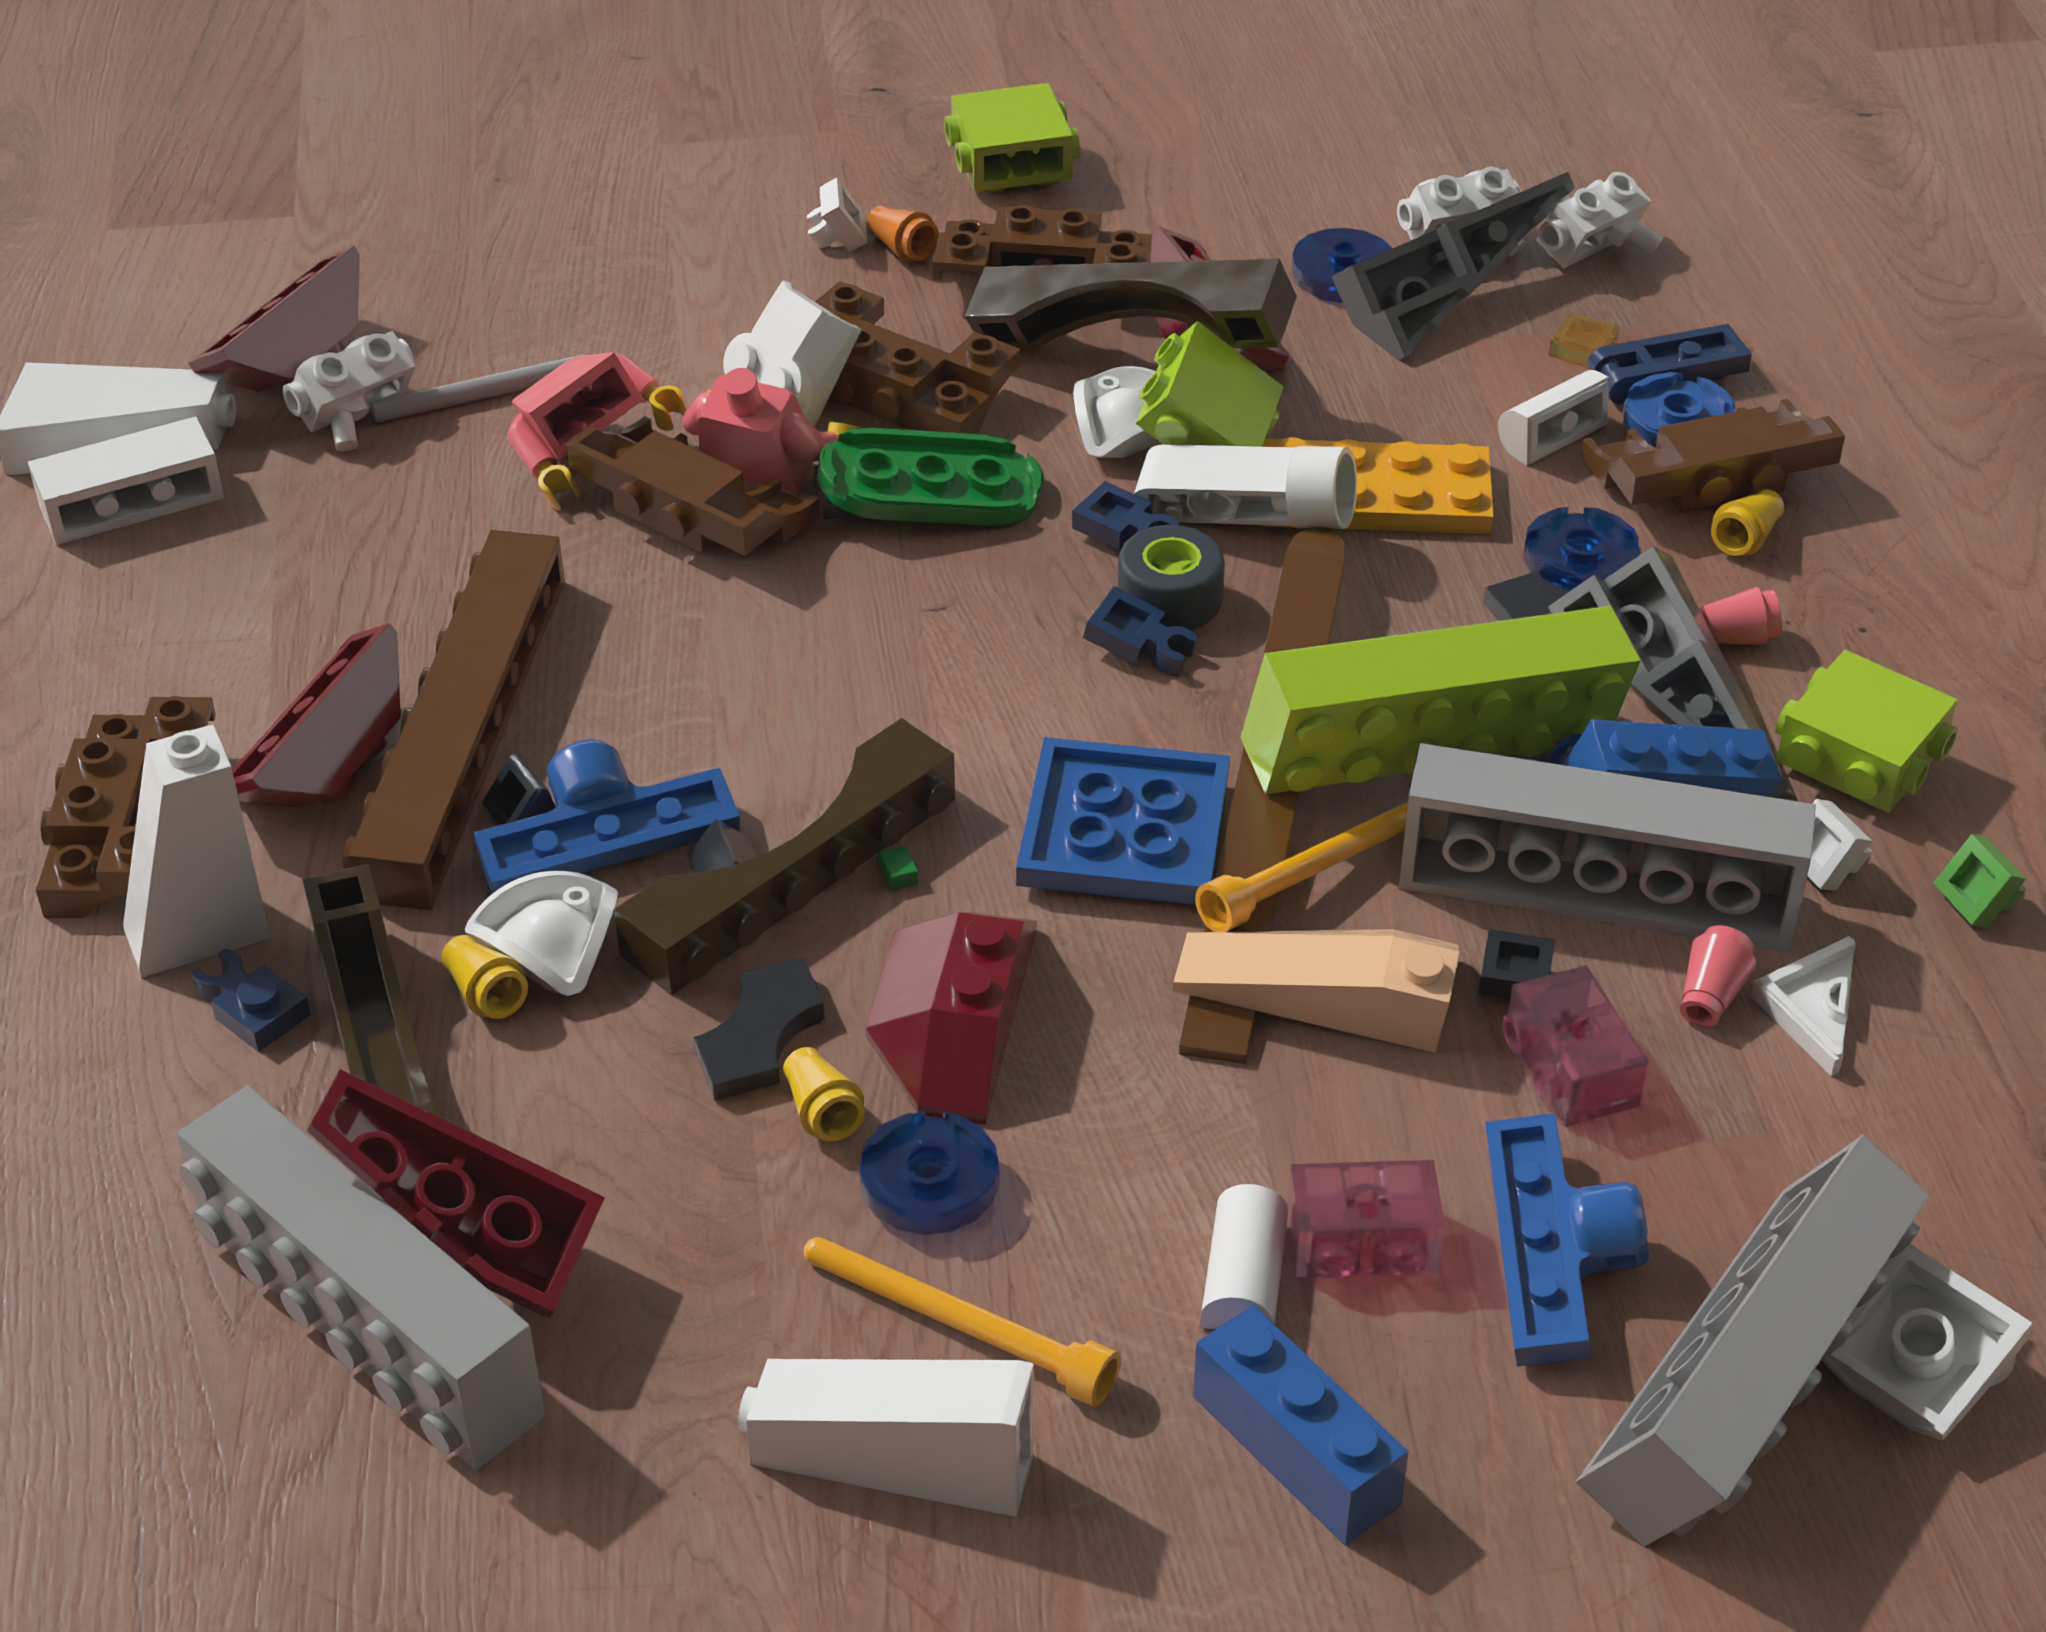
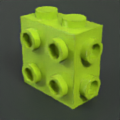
M1049 83L951 95L952 116L944 117L945 137L949 147L955 146L958 171L960 174L967 173L974 192H1000L1006 188L1032 184L1046 186L1055 181L1073 179V158L1080 157L1079 135L1075 127H1069L1065 104L1063 101L1057 102Z
M1198 321L1180 337L1175 333L1171 334L1162 343L1155 355L1154 361L1159 364L1156 372L1148 379L1140 392L1139 398L1144 403L1135 424L1163 445L1262 447L1266 435L1272 430L1279 418L1280 413L1276 410L1284 386Z
M1844 649L1827 669L1819 667L1807 686L1805 694L1799 701L1791 699L1784 706L1775 727V732L1781 735L1776 761L1853 796L1864 803L1890 813L1906 793L1914 796L1919 791L1928 774L1931 762L1934 759L1943 761L1950 753L1958 735V727L1951 725L1958 699Z

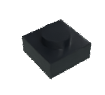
M1489 929L1478 995L1545 1005L1555 939Z

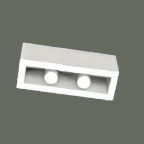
M196 416L28 461L39 507L56 545L224 499L215 453Z

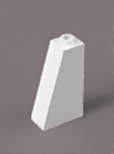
M26 362L0 415V456L6 475L30 473L28 461L195 416L212 449L215 450L219 448L227 427L234 425L236 402L233 394H227L222 373H194L190 369Z
M213 724L191 731L179 732L173 736L146 743L123 922L125 935L141 978L218 955L224 949L234 950L270 938L232 768Z
M767 1359L758 1387L748 1386L743 1394L738 1415L739 1432L747 1433L750 1465L1016 1517L1034 1453V1363L1020 1360Z

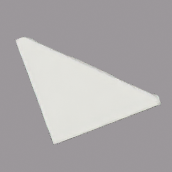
M1850 936L1755 980L1750 995L1830 1076L1839 1073L1843 1059L1845 1026L1848 1017L1852 981L1853 954L1856 942Z

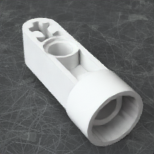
M1157 445L1147 452L1134 495L1152 502V514H1166L1183 523L1294 526L1296 528L1346 529L1352 521L1356 506L1357 469L1353 452L1349 447Z

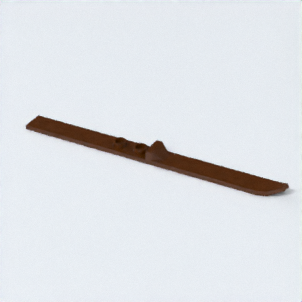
M1311 527L1294 535L1284 558L1264 654L1329 644L1345 562L1344 541L1333 529ZM1245 747L1242 752L1215 879L1222 875L1247 879L1287 858L1300 792L1285 791L1265 794ZM1280 892L1257 902L1249 920L1228 932L1272 931ZM1205 925L1204 932H1213ZM1190 995L1179 1044V1054L1246 1064L1256 1011Z

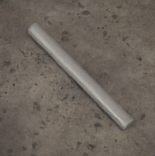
M581 354L370 402L372 415L375 423H381L526 390L566 361L585 355Z

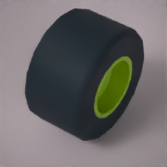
M1164 525L1139 531L1124 543L1119 554L1118 588L1165 611L1163 625L1166 627L1181 626L1189 630L1199 628L1207 624L1218 614L1223 601L1225 561L1222 549L1209 535L1190 527Z

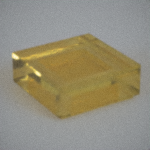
M1569 312L1550 341L1549 356L1587 366L1588 358L1592 352L1600 347L1614 345L1618 342L1620 326Z

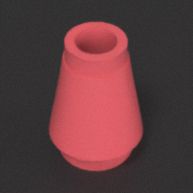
M1756 586L1699 608L1717 644L1767 645L1769 639L1782 636L1781 611L1774 590L1761 592L1759 587Z
M1717 925L1707 928L1703 935L1694 939L1691 946L1683 1001L1680 1006V1012L1686 1020L1701 1027H1713L1718 1024L1720 1017L1756 968L1755 947L1747 935L1732 927Z

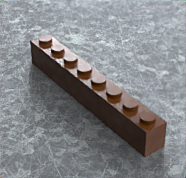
M490 530L481 553L475 552L472 556L468 583L464 590L459 589L455 595L453 617L448 628H441L438 633L436 655L431 667H424L420 674L418 696L413 708H406L403 712L398 742L394 749H388L384 755L380 783L376 792H369L363 806L361 826L356 836H349L344 847L343 868L347 869L369 864L379 904L425 910H432L564 586L565 577L559 536Z

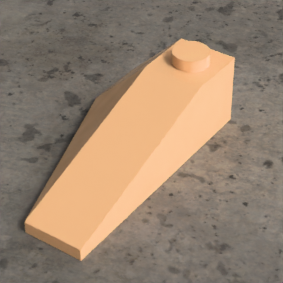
M1394 929L1187 933L1172 991L1436 1053L1450 1003L1460 951L1458 944Z

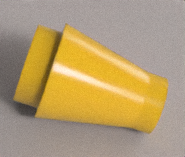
M1763 489L1754 495L1720 506L1714 514L1711 526V535L1716 546L1724 553L1732 556H1748L1756 553L1764 544L1775 522L1783 515L1784 503L1782 498L1773 490Z
M468 935L454 937L443 948L441 954L442 964L451 973L473 1013L481 1017L502 1019L512 1015L522 1006L528 993V983L525 971L518 961L477 943Z
M804 1047L792 1052L784 1062L783 1073L789 1081L803 1129L808 1134L828 1142H835L849 1137L859 1128L864 1118V1095L861 1088L825 1061L816 1049Z

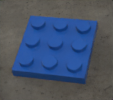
M1044 737L1016 865V886L1196 905L1195 897L1198 888L1212 881L1214 877L1229 780L1230 756Z

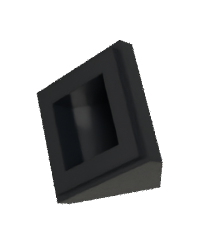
M514 752L509 756L482 801V804L499 825L545 814L556 808L548 788L523 757Z
M715 819L688 853V861L693 872L699 873L735 865L754 858L757 854L747 836Z

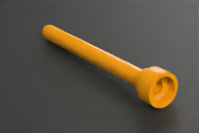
M1408 802L1247 879L1222 875L1201 885L1196 892L1195 901L1202 921L1213 932H1228L1249 920L1257 902L1404 832Z
M814 1237L805 1244L804 1257L810 1264L1057 1374V1382L1066 1386V1394L1076 1400L1098 1408L1107 1399L1116 1383L1121 1366V1355L1113 1349L1092 1340L1087 1341L1084 1345L1073 1342L1066 1346L822 1237Z

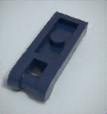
M1729 324L1603 346L1592 352L1588 358L1587 367L1589 370H1595L1608 376V397L1615 404H1624L1628 391L1633 384L1648 376L1675 372L1683 374L1682 381L1697 382L1698 377L1711 380L1720 379L1724 376L1749 372L1752 353Z

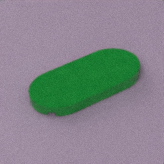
M857 428L839 434L838 441L831 445L828 442L822 448L817 470L818 483L826 497L841 509L857 516L878 520L986 526L1010 525L1025 520L1032 515L1040 503L1045 481L1043 470L1038 461L1029 453L1027 458H1025L1022 454L1015 452L1016 445L1004 438L982 434L884 428Z

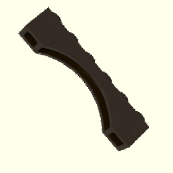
M1280 258L984 267L964 317L973 332L991 336L998 341L1020 349V352L1034 351L1057 337L1085 326L1112 319L1141 316L1169 318L1192 325L1198 321L1232 348H1278L1297 295Z
M903 718L894 722L856 748L852 770L840 794L820 818L796 837L765 854L735 865L699 873L663 876L614 909L619 955L671 996L693 980L702 978L716 964L744 945L753 943L771 926L790 913L802 909L813 897L838 880L850 876L858 866L884 848L896 844L906 833L932 815L939 814L955 800L954 753Z
M369 864L303 878L302 881L314 936L349 1073L438 1116L415 1046Z

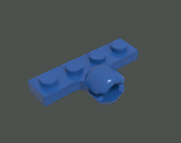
M589 739L567 745L556 753L547 767L548 783L557 808L545 814L474 832L476 851L493 894L506 884L530 874L546 871H569L582 874L696 843L715 819L720 820L736 831H740V815L720 767L650 786H636L629 781L617 749L604 741Z
M1556 1113L1485 1122L1517 1367L1592 1358L1581 1288L1584 1277L1591 1273L1635 1269L1648 1262L1650 1249L1647 1239L1648 1229L1642 1195L1636 1185L1627 1182L1587 1186L1579 1189L1571 1187L1565 1179Z

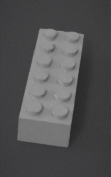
M1420 743L1409 793L1399 889L1692 937L1703 935L1705 930L1712 926H1728L1747 935L1753 942L1754 947L1790 952L1811 862L1816 804Z
M249 1085L177 1132L185 1162L179 1167V1171L184 1183L194 1195L198 1210L192 1213V1218L202 1237L214 1248L224 1245L236 1256L237 1262L244 1274L254 1285L262 1288L268 1284L278 1293L285 1309L297 1324L303 1328H308L311 1325L317 1328L326 1337L330 1349L345 1367L353 1370L359 1366L373 1379L374 1386L379 1395L393 1410L400 1412L406 1408L420 1421L425 1435L438 1451L444 1455H449L454 1451L472 1469L477 1471L545 1418L530 1325Z
M1864 1134L1786 1187L1575 1483L1644 1547L1671 1531L1678 1537L1685 1535L1712 1508L1719 1514L1729 1510L1740 1500L1751 1485L1752 1479L1745 1472L1752 1461L1765 1456L1785 1434L1787 1425L1781 1418L1788 1407L1792 1408L1802 1402L1819 1383L1822 1374L1815 1367L1822 1356L1826 1357L1832 1354L1853 1332L1856 1324L1849 1318L1855 1307H1860L1868 1302L1886 1282L1888 1274L1881 1268L1887 1259H1892L1901 1253L1918 1234L1920 1227L1913 1220L1930 1195Z

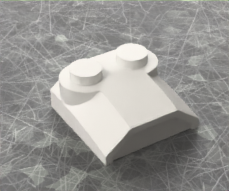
M782 281L752 332L736 336L728 345L723 361L724 373L727 374L737 368H747L756 375L757 382L788 389L795 394L805 418L815 427L861 329L840 319L794 289L795 286L790 282Z
M1909 1244L1897 1256L1888 1259L1881 1268L1888 1274V1278L1881 1289L1864 1305L1855 1307L1849 1318L1856 1324L1851 1335L1837 1350L1826 1357L1822 1356L1821 1360L1849 1389L1909 1430L1943 1441L1989 1387L1999 1384L2009 1376L2015 1365L2016 1354L2032 1335V1322L1920 1249Z

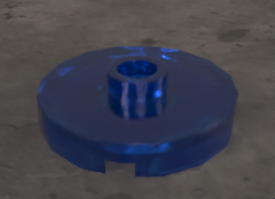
M1351 228L1323 229L1308 234L1296 243L1292 253L1291 272L1294 281L1300 287L1302 283L1311 287V294L1317 298L1343 303L1332 276L1357 263L1390 250L1392 247L1381 237L1367 231Z
M1562 507L1538 516L1527 528L1523 560L1530 573L1537 571L1552 584L1567 590H1573L1593 575L1605 580L1640 556L1641 548L1638 545L1639 536L1635 529L1619 516L1593 507H1584L1583 514H1568L1569 507Z
M925 1111L906 1113L882 1124L866 1140L859 1166L862 1198L875 1217L897 1230L921 1235L953 1232L977 1221L994 1202L1000 1184L999 1159L996 1145L982 1127L961 1115L943 1112L942 1119L937 1117L925 1118Z

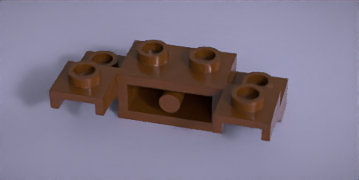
M1027 205L998 206L995 224L982 223L973 219L947 221L945 232L939 233L932 262L933 279L941 280L943 270L977 272L979 282L984 267L1150 262L1152 234H1142L1132 230L1102 231V213L1086 212L1076 208L1061 211L1034 209Z
M839 281L815 301L835 316L861 329L829 398L909 430L978 434L996 395L1009 377L1020 367V349L998 341L991 336L973 332L956 349L948 353L874 325L885 315L884 297L860 289L852 284Z
M1788 399L1780 400L1778 411L1767 413L1763 406L1752 409L1742 407L1737 408V412L1661 426L1658 430L1656 448L1648 444L1636 429L1627 430L1626 441L1598 446L1592 437L1585 438L1583 440L1581 456L1604 489L1619 487L1631 505L1670 497L1680 512L1725 504L1754 495L1763 489L1773 490L1776 493L1784 492L1788 473L1807 471L1813 468L1840 463L1845 435L1830 416L1812 419L1797 410Z
M646 416L624 429L611 432L599 431L589 426L566 443L570 471L612 491L614 509L700 552H703L715 542L744 556L749 554L767 538L785 544L820 515L818 497L811 495L805 501L800 500L782 491L781 480L775 477L763 486L745 493L742 471L689 447L688 438L682 433L675 438H670L656 430H652L651 419Z
M150 697L145 715H93L86 737L74 738L66 764H59L56 770V794L52 807L44 808L41 816L40 831L42 842L45 846H50L36 887V894L44 918H84L96 906L114 897L127 894L146 743L167 738L179 732L208 726V722L215 721L216 717L212 697Z

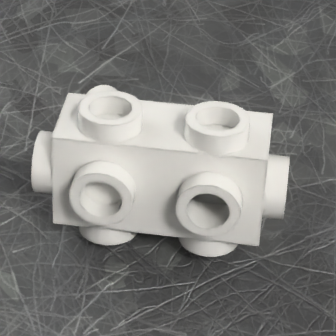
M1486 167L1483 170L1471 172L1460 178L1441 175L1416 185L1410 198L1399 201L1397 216L1401 227L1408 232L1410 239L1413 240L1521 191L1518 183L1512 179L1508 169L1501 170L1497 167ZM1523 238L1517 243L1518 246L1509 254L1511 257L1516 255L1526 244Z
M1613 172L1605 182L1598 179L1587 188L1578 189L1572 198L1568 195L1564 196L1547 213V221L1540 225L1538 230L1539 236L1536 240L1563 268H1566L1612 244L1620 247L1625 240L1653 255L1664 237L1638 222L1652 200L1625 172Z
M393 331L386 334L375 333L366 335L350 343L344 351L316 355L303 362L296 371L294 381L283 386L284 400L289 410L295 416H301L311 433L331 425L335 448L338 451H351L358 446L354 421L363 418L369 412V408H371L370 402L405 394L416 367L414 357L408 344L403 339H398Z

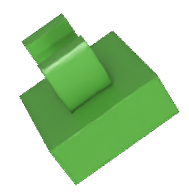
M1976 834L1970 835L1933 882L1971 925L1985 928L1990 926L2002 909L2010 911L2027 891L2024 885H2022L2027 878L1988 837Z

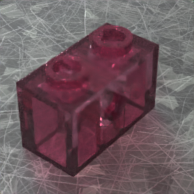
M1587 965L1513 984L1509 1013L1503 1018V1033L1506 1043L1514 1054H1521L1532 1072L1534 1087L1539 1098L1544 1103H1551L1565 1127L1640 1107L1649 1060Z
M1434 1160L1291 1164L1287 1206L1295 1277L1321 1276L1335 1279L1351 1275L1394 1274L1398 1276H1412L1419 1273H1439L1445 1223Z

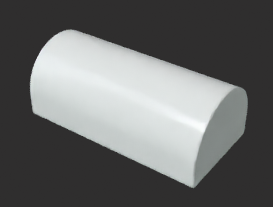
M1587 370L1504 412L1499 418L1498 432L1505 450L1528 466L1606 426L1608 418L1609 377L1595 370Z
M1243 1184L1228 1188L1219 1196L1200 1328L1217 1329L1252 1305L1275 1325L1288 1221L1287 1203L1277 1192L1260 1185Z

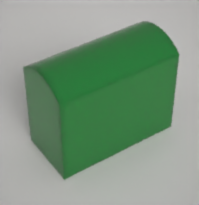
M906 845L878 853L876 861L890 890L894 891L918 884V870Z

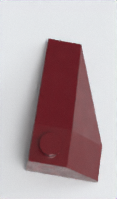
M339 1069L307 1132L484 1287L550 1319L605 1197Z

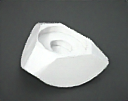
M1123 366L1104 371L1096 376L1075 383V411L1083 444L1088 454L1104 458H1124L1161 443L1135 424L1144 403L1139 398L1140 392L1148 379L1156 371L1143 367Z
M546 871L530 874L506 884L490 895L468 920L465 932L479 944L518 961L525 971V976L545 989L570 996L581 993L587 984L608 929L618 892L608 884L580 873Z

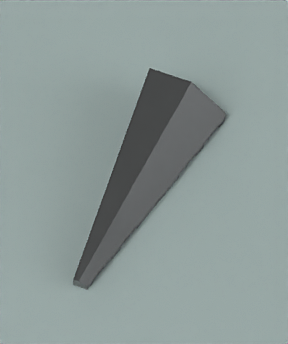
M1569 172L1445 224L1434 231L1357 263L1332 276L1353 326L1397 360L1411 355L1416 350L1415 347L1431 331L1438 328L1446 320L1445 317L1462 299L1469 296L1518 246L1517 243L1532 228L1539 225L1548 216L1547 213L1575 188Z
M1653 546L1605 580L1593 575L1548 606L1552 614L1611 606L1641 659L1631 684L1678 725L1760 730L1673 557ZM1774 757L1781 781L1770 797L1789 800L1794 797V794Z

